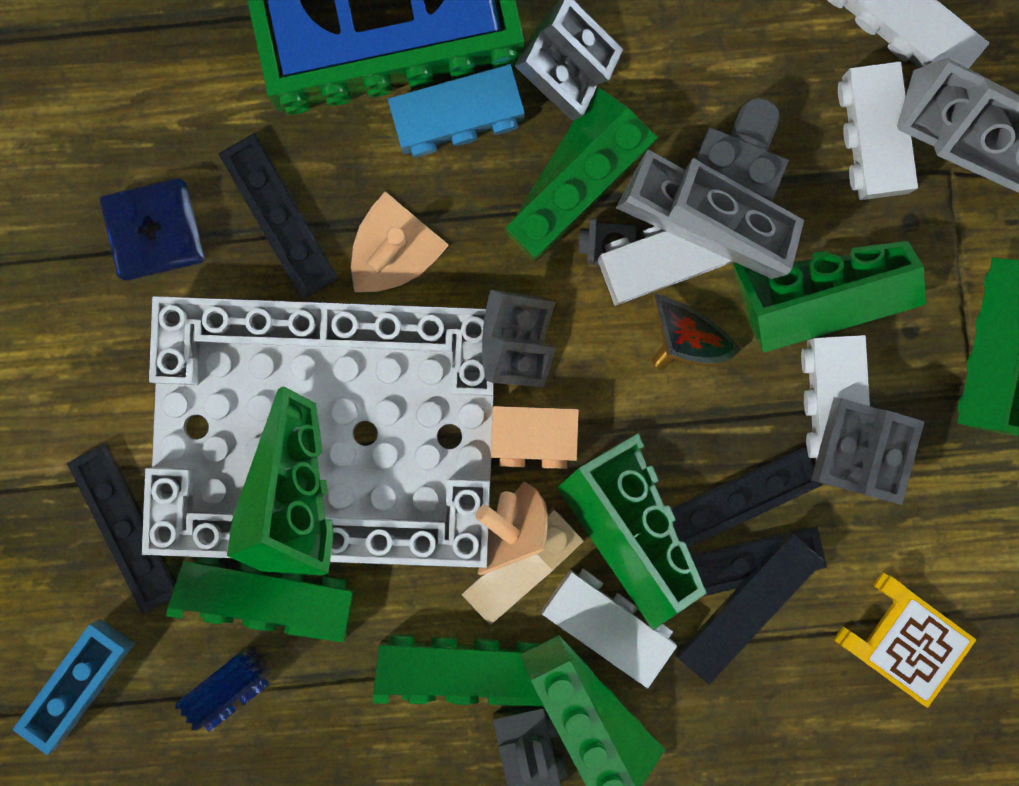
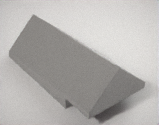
M949 58L913 70L898 120V130L934 146L937 156L1019 193V95Z
M649 149L645 152L616 206V209L771 279L788 275L792 270L804 220L695 158L691 160L684 170Z

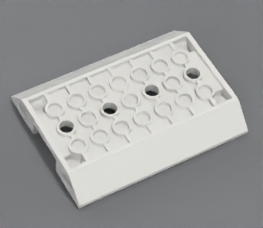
M152 297L149 382L156 383L152 468H145L142 555L230 558L227 556L233 514L277 390L284 386L316 403L323 451L317 457L320 480L327 481L328 494L323 496L325 519H332L334 533L330 562L487 568L488 527L475 517L477 510L482 505L489 506L494 383L485 380L483 368L482 335L486 309ZM194 415L203 416L209 424L208 433L199 440L192 438L186 428L188 420ZM362 421L373 423L378 431L376 441L369 446L360 445L354 437V429ZM453 424L461 430L462 441L454 449H446L438 441V432L444 425Z

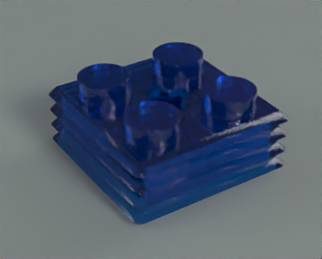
M180 178L109 194L100 198L115 268L119 278L128 281L204 262L203 250L188 187ZM150 220L162 225V229L155 232L156 239L154 240L143 234V229L148 227V221Z
M250 646L176 702L175 709L181 710L180 716L186 717V723L192 724L191 730L198 731L204 726L210 732L237 711L232 705L233 702L239 699L244 706L270 685L265 677L271 673L272 667H267V660H261V654L256 653V647Z

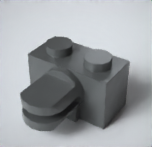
M757 98L748 101L740 109L729 135L711 127L708 129L695 159L772 201L789 162L788 159L768 152L779 124L778 109L766 99Z
M523 706L493 713V723L508 786H561L560 780L568 779L563 754L554 755L551 738L559 737L558 732L548 713H545L543 706Z

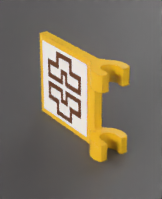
M882 572L873 586L891 598L893 604L870 636L864 641L843 626L833 640L928 708L974 645L976 639L911 592L895 578Z

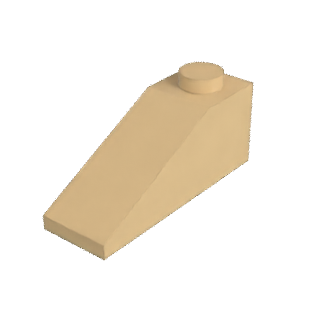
M552 508L548 512L547 536L543 552L481 575L461 595L491 625L550 574L584 540Z

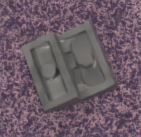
M558 0L528 41L515 67L571 120H575L584 116L597 85L609 81L623 49L574 0Z
M490 290L482 335L485 380L491 383L534 387L545 386L556 347L544 343L555 306L554 301L543 297Z
M833 397L811 480L902 505L925 421L888 410L876 409L843 398Z

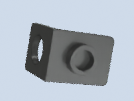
M590 217L588 229L580 228L579 254H587L586 265L599 266L597 259L601 254L605 253L602 248L604 238L609 234L617 233L624 238L628 237L631 244L636 242L637 228L633 225L596 223L597 218Z

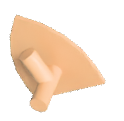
M384 192L360 224L353 244L351 272L354 292H381L402 286L423 274L436 262L449 245L387 192Z
M525 481L515 493L505 491L500 494L497 512L487 505H482L477 510L476 519L490 529L488 534L487 568L479 567V575L544 551L548 526L546 504L539 491Z

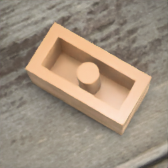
M493 406L491 458H500L499 466L525 467V459H542V468L567 469V460L577 461L579 409Z

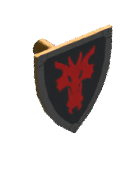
M656 293L652 295L664 345L651 360L657 369L665 370L673 359L698 366H718L731 361L742 350L725 331L698 311L671 298Z

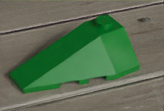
M284 386L277 390L234 511L227 556L264 572L325 575L329 573L334 533L332 519H325L323 496L328 494L327 481L320 480L317 457L323 451L317 407L313 401Z

